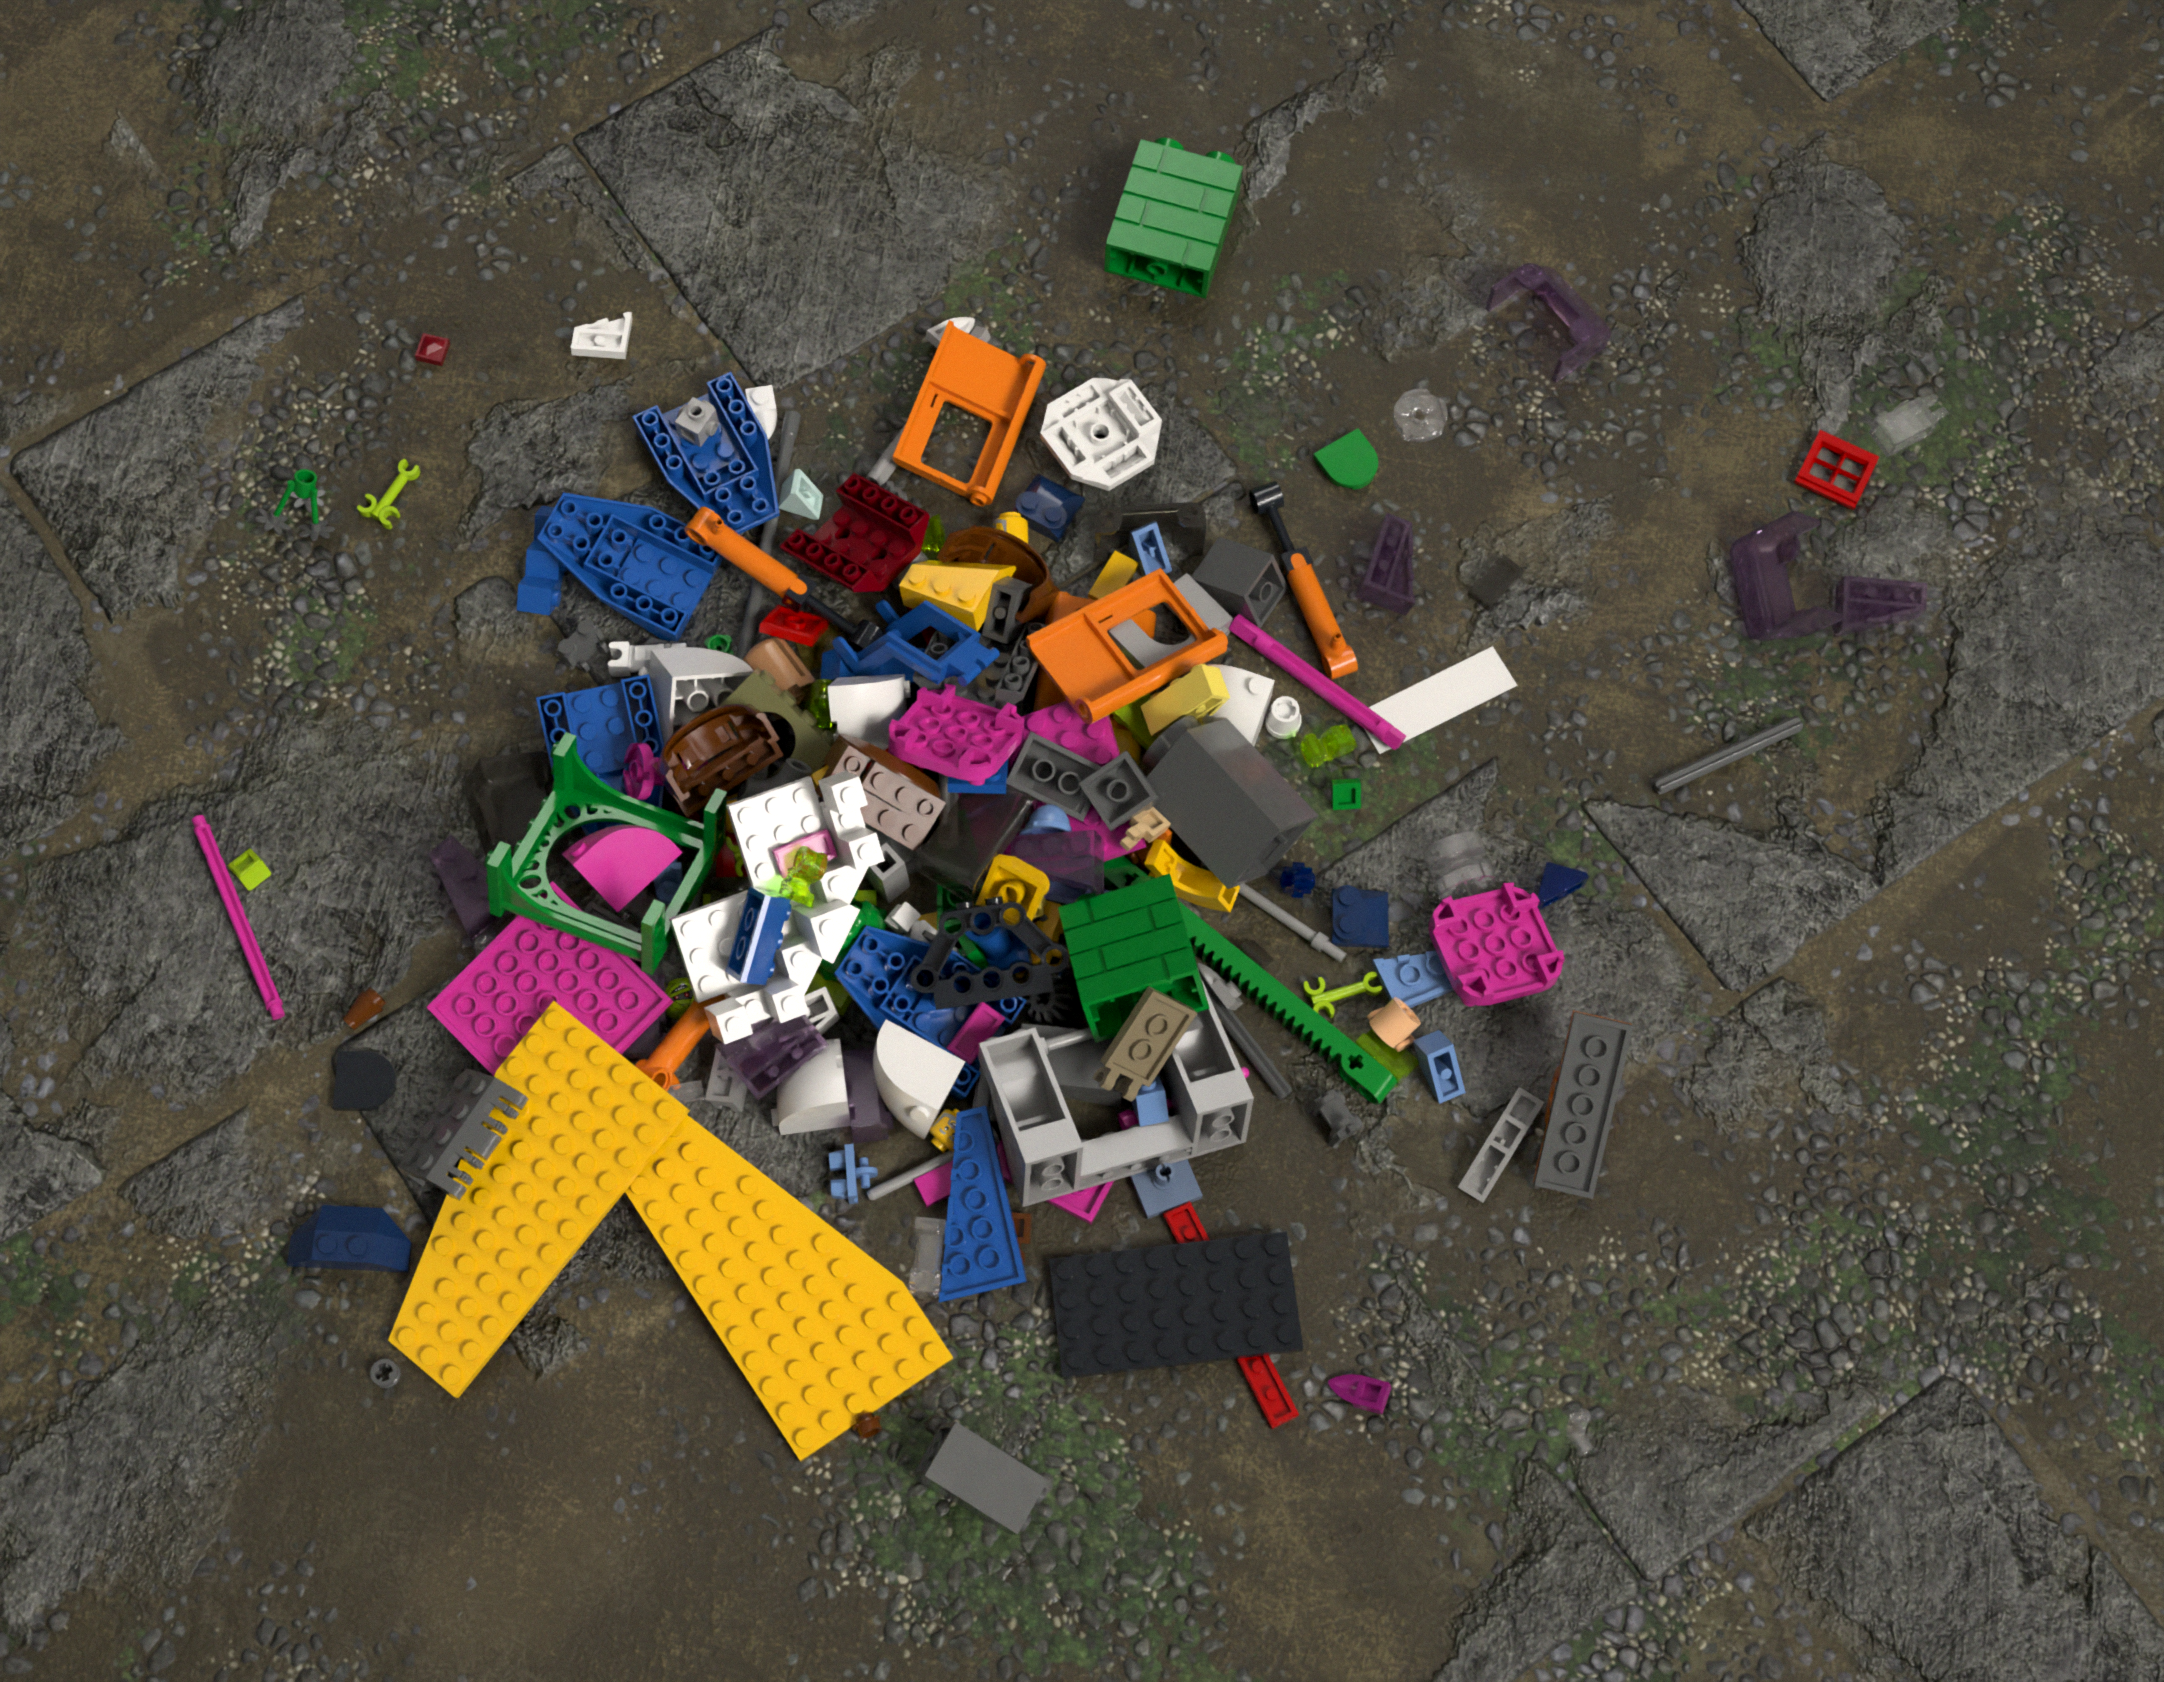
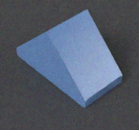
M1156 521L1130 531L1128 549L1134 560L1139 562V569L1143 576L1159 568L1165 574L1172 571Z

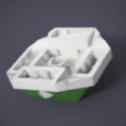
M1092 378L1047 405L1040 438L1071 479L1110 491L1154 464L1162 419L1131 379H1120L1118 381L1107 378ZM1096 435H1104V436H1106V438H1104V439H1099V438H1096L1095 436H1096Z

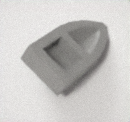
M1197 963L1201 974L1227 1009L1236 1010L1244 1004L1239 998L1241 995L1240 990L1232 981L1227 982L1223 980L1211 968Z

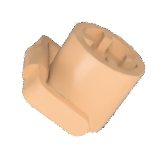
M1394 997L1385 1007L1374 1010L1367 1016L1370 1026L1386 1044L1395 1048L1397 1052L1407 1049L1415 1039L1411 1033L1421 1024L1416 1014L1397 997Z

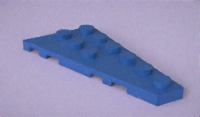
M987 1106L957 1112L954 1157L953 1168L951 1169V1188L948 1200L939 1303L1027 1282Z

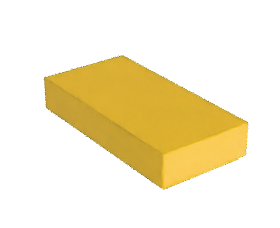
M1115 550L1089 591L1088 598L1099 600L1128 585L1139 567V562Z

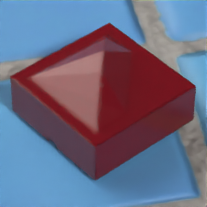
M423 333L415 354L416 361L443 366L450 346V340Z

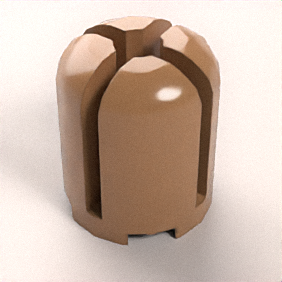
M781 638L766 639L756 644L743 658V661L753 671L758 667L761 671L765 669L770 672L776 679L775 684L782 691L785 689L797 700L795 704L797 706L804 700L809 704L819 691L816 679L788 642ZM770 712L777 720L784 719L781 715Z

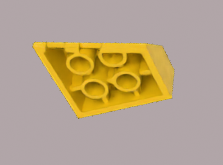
M936 560L912 564L899 584L903 605L914 609L927 600L978 632L986 618L993 583L1007 576L1012 577L1016 566L951 561L943 563Z

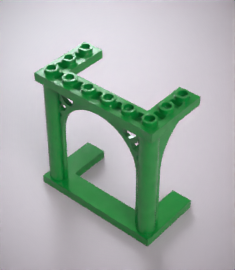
M565 732L561 741H556L551 750L550 756L553 758L551 774L554 775L552 792L549 797H544L538 816L536 819L532 818L530 820L526 836L523 840L517 842L513 857L511 856V845L501 841L495 850H490L484 862V867L487 868L485 882L488 884L487 900L489 901L490 914L501 917L505 910L640 961L641 971L653 975L674 937L669 918L688 911L725 844L727 792L716 788L704 809V824L627 796L602 782L580 759L577 753L576 735ZM571 805L577 807L581 813L579 818H569L564 812L565 808ZM587 808H590V811H596V813L592 815L587 814ZM560 819L564 825L557 828L558 820ZM594 822H617L626 825H639L663 834L674 843L696 850L698 854L666 912L665 903L653 900L641 922L640 934L577 910L566 904L555 894L547 879L546 864L552 848L566 833L579 826ZM534 863L539 865L537 870H531ZM529 878H537L541 881L537 887L525 889L520 886L524 880ZM542 892L547 894L546 899L540 896Z

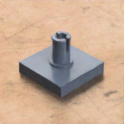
M1188 1159L1172 1164L1163 1163V1166L1160 1164L1155 1169L1129 1176L1147 1219L1168 1212L1186 1202L1202 1199L1203 1196Z

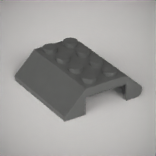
M466 1068L456 1078L454 1086L447 1097L439 1102L437 1111L431 1120L421 1128L420 1135L415 1143L405 1151L402 1161L397 1168L408 1181L420 1186L429 1182L451 1198L460 1201L467 1189L448 1177V1173L470 1186L473 1178L468 1173L454 1167L458 1159L461 1158L471 1167L481 1170L484 1163L465 1151V1149L467 1148L480 1158L488 1160L502 1138L482 1124L484 1123L491 1129L505 1135L508 1131L507 1127L502 1122L490 1117L489 1114L493 1108H496L508 1118L516 1119L519 1113L499 1099H503L518 1110H522L529 1099L496 1077Z

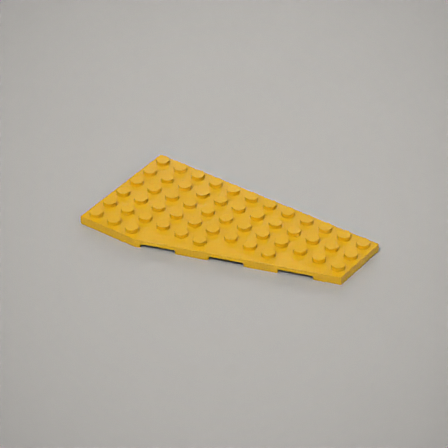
M555 1001L550 1004L494 1075L497 1079L524 1094L529 1100L522 1110H518L503 1099H499L516 1110L519 1115L516 1119L508 1118L496 1108H493L489 1116L502 1122L508 1131L505 1135H502L484 1123L482 1124L502 1138L488 1160L480 1158L467 1148L465 1149V1151L481 1160L484 1166L479 1170L471 1167L462 1159L460 1160L457 1168L468 1173L473 1178V1182L468 1186L453 1177V1180L463 1185L467 1191L460 1201L446 1195L388 1339L390 1343L455 1398L461 1396L690 1112L686 1106Z
M685 1116L625 1191L627 1197L800 1462L857 1424L856 1418L868 1412L874 1413L953 1359V1356L900 1279L690 1116Z

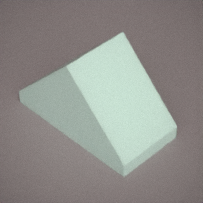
M795 469L782 484L778 507L791 513L818 520L823 494L801 469Z

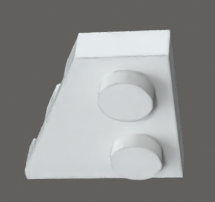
M632 312L623 313V318L609 322L608 318H605L593 324L575 327L571 354L575 356L626 359L633 320Z

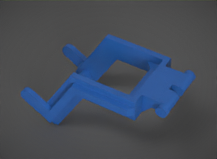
M880 600L876 604V609L888 623L885 629L886 634L858 653H855L845 639L840 636L832 641L833 647L855 675L866 676L894 657L937 685L945 678L956 676L958 683L965 687L981 673V670L986 669L1000 656L996 648L993 647L989 650L979 644L980 633L927 600L901 618L887 601ZM928 626H932L957 643L938 660H934L906 641Z

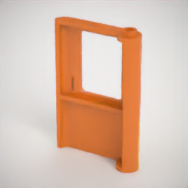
M1161 568L1026 637L1028 649L1078 716L1088 725L1190 672L1192 667L1205 664L1227 651L1228 639L1224 632L1216 628L1209 629L1195 609L1188 603ZM1165 602L1169 604L1195 637L1196 641L1142 670H1137L1111 639L1107 631L1159 603Z

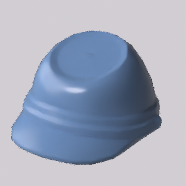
M1049 804L1039 807L1031 814L1029 822L1020 831L1019 836L1034 843H1051L1071 838L1072 828L1064 810L1057 805Z

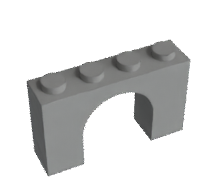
M1186 573L1173 583L1209 629L1216 628L1224 632L1226 637L1229 635V626L1233 618L1189 574ZM1163 602L1176 615L1169 604ZM1132 619L1115 626L1108 632L1111 639L1137 670H1142L1196 641L1195 637L1187 629L1189 638L1180 644L1165 645L1151 639Z
M817 795L819 803L823 802L824 799ZM886 842L881 846L885 861L869 866L864 878L889 904L909 888L910 883L905 862Z

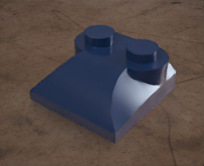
M1037 474L1025 492L1017 497L1016 505L1012 512L1020 513L1021 517L1027 520L1030 529L1058 543L1081 508L1085 498Z
M1350 885L1331 889V943L1337 947L1388 948V892L1359 890Z

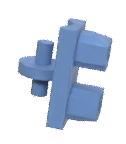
M677 858L654 879L657 901L668 905L671 903L684 879L681 862L677 863Z
M845 1144V1150L829 1153L830 1171L846 1170L847 1179L831 1180L832 1198L848 1199L849 1204L858 1203L857 1179H861V1188H869L870 1178L878 1175V1169L869 1167L868 1158L866 1157L859 1159L860 1167L856 1168L854 1144Z

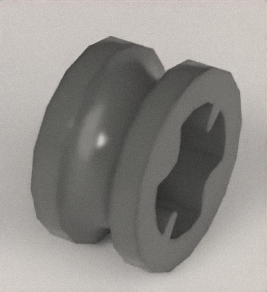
M390 1359L378 1360L373 1364L370 1371L371 1379L381 1388L393 1387L397 1384L401 1375L397 1364ZM384 1366L389 1370L391 1367L393 1369L389 1373L390 1379L387 1381L382 1377L378 1379V1375L382 1373L381 1368Z

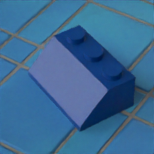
M749 886L725 969L726 973L741 983L766 985L767 979L771 978L774 973L775 962L773 959L776 950L780 949L783 942V933L781 931L784 921H787L791 914V899L782 894Z

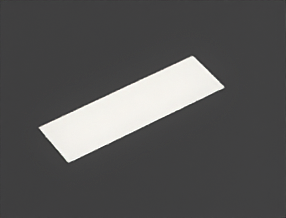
M1492 646L1368 708L1404 733L1406 738L1403 742L1518 685ZM1365 729L1379 754L1391 749V747Z

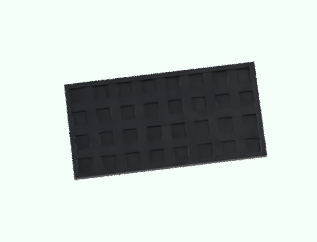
M1287 1231L1049 1259L1062 1379L1303 1351Z

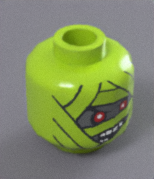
M674 979L668 982L667 987L663 990L674 1001L665 1010L667 1016L679 1020L695 1000L689 979Z

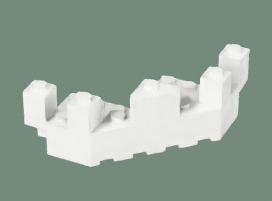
M843 771L818 780L824 799L820 803L812 778L807 776L726 805L751 887L782 894L791 899V914L789 919L784 921L781 931L783 933V942L780 949L776 950L773 959L775 962L774 973L771 978L767 979L766 985L741 983L725 972L748 890L669 918L695 1001L700 1003L721 994L725 996V1000L704 1007L712 1034L724 1044L753 1034L750 1024L768 1017H773L778 1022L783 1023L809 1013L804 995L822 959L834 963L860 911L858 908L850 905L868 867L885 861L876 832L867 829L862 818L860 807L868 804L860 778L857 775ZM822 829H828L838 857L783 879L772 850Z

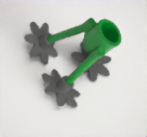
M308 469L296 471L294 480L287 482V488L276 509L272 508L269 513L259 509L261 516L255 518L257 522L265 524L264 531H269L273 528L277 535H281L282 530L289 531L291 529L290 526L284 523L288 517L282 516L281 512L288 498L292 497L298 499L294 503V508H300L305 504L307 512H312V519L309 520V525L298 526L302 530L299 534L300 537L310 536L311 541H316L318 536L328 539L330 537L328 533L335 530V527L327 526V520L321 522L318 519V507L324 506V502L319 498L324 496L326 491L316 489L317 476Z

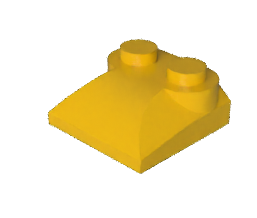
M998 854L993 859L976 905L986 904V898L1002 896L1003 901L1015 900L1024 907L1027 916L1033 920L1042 897L1049 891L1050 882L1045 873L1019 858ZM1009 908L1004 912L1003 919L1007 923H1015L1019 919L1020 913L1015 908Z

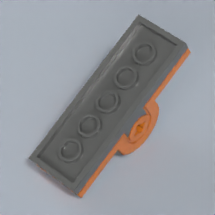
M1573 1010L1561 1063L1555 1070L1545 1112L1546 1127L1533 1178L1534 1186L1593 1199L1634 1027L1631 1023Z

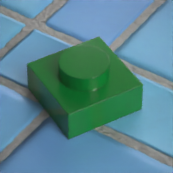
M1359 778L1331 780V807L1333 810L1361 809V781Z
M965 933L958 938L962 946L959 949L961 956L973 962L980 969L989 964L981 949Z

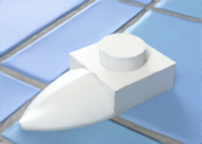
M971 317L949 319L954 322L956 328L968 334L973 329L975 319ZM949 320L928 329L925 339L936 348H938Z
M768 385L745 389L747 401L768 439H770L777 423V409L773 387Z

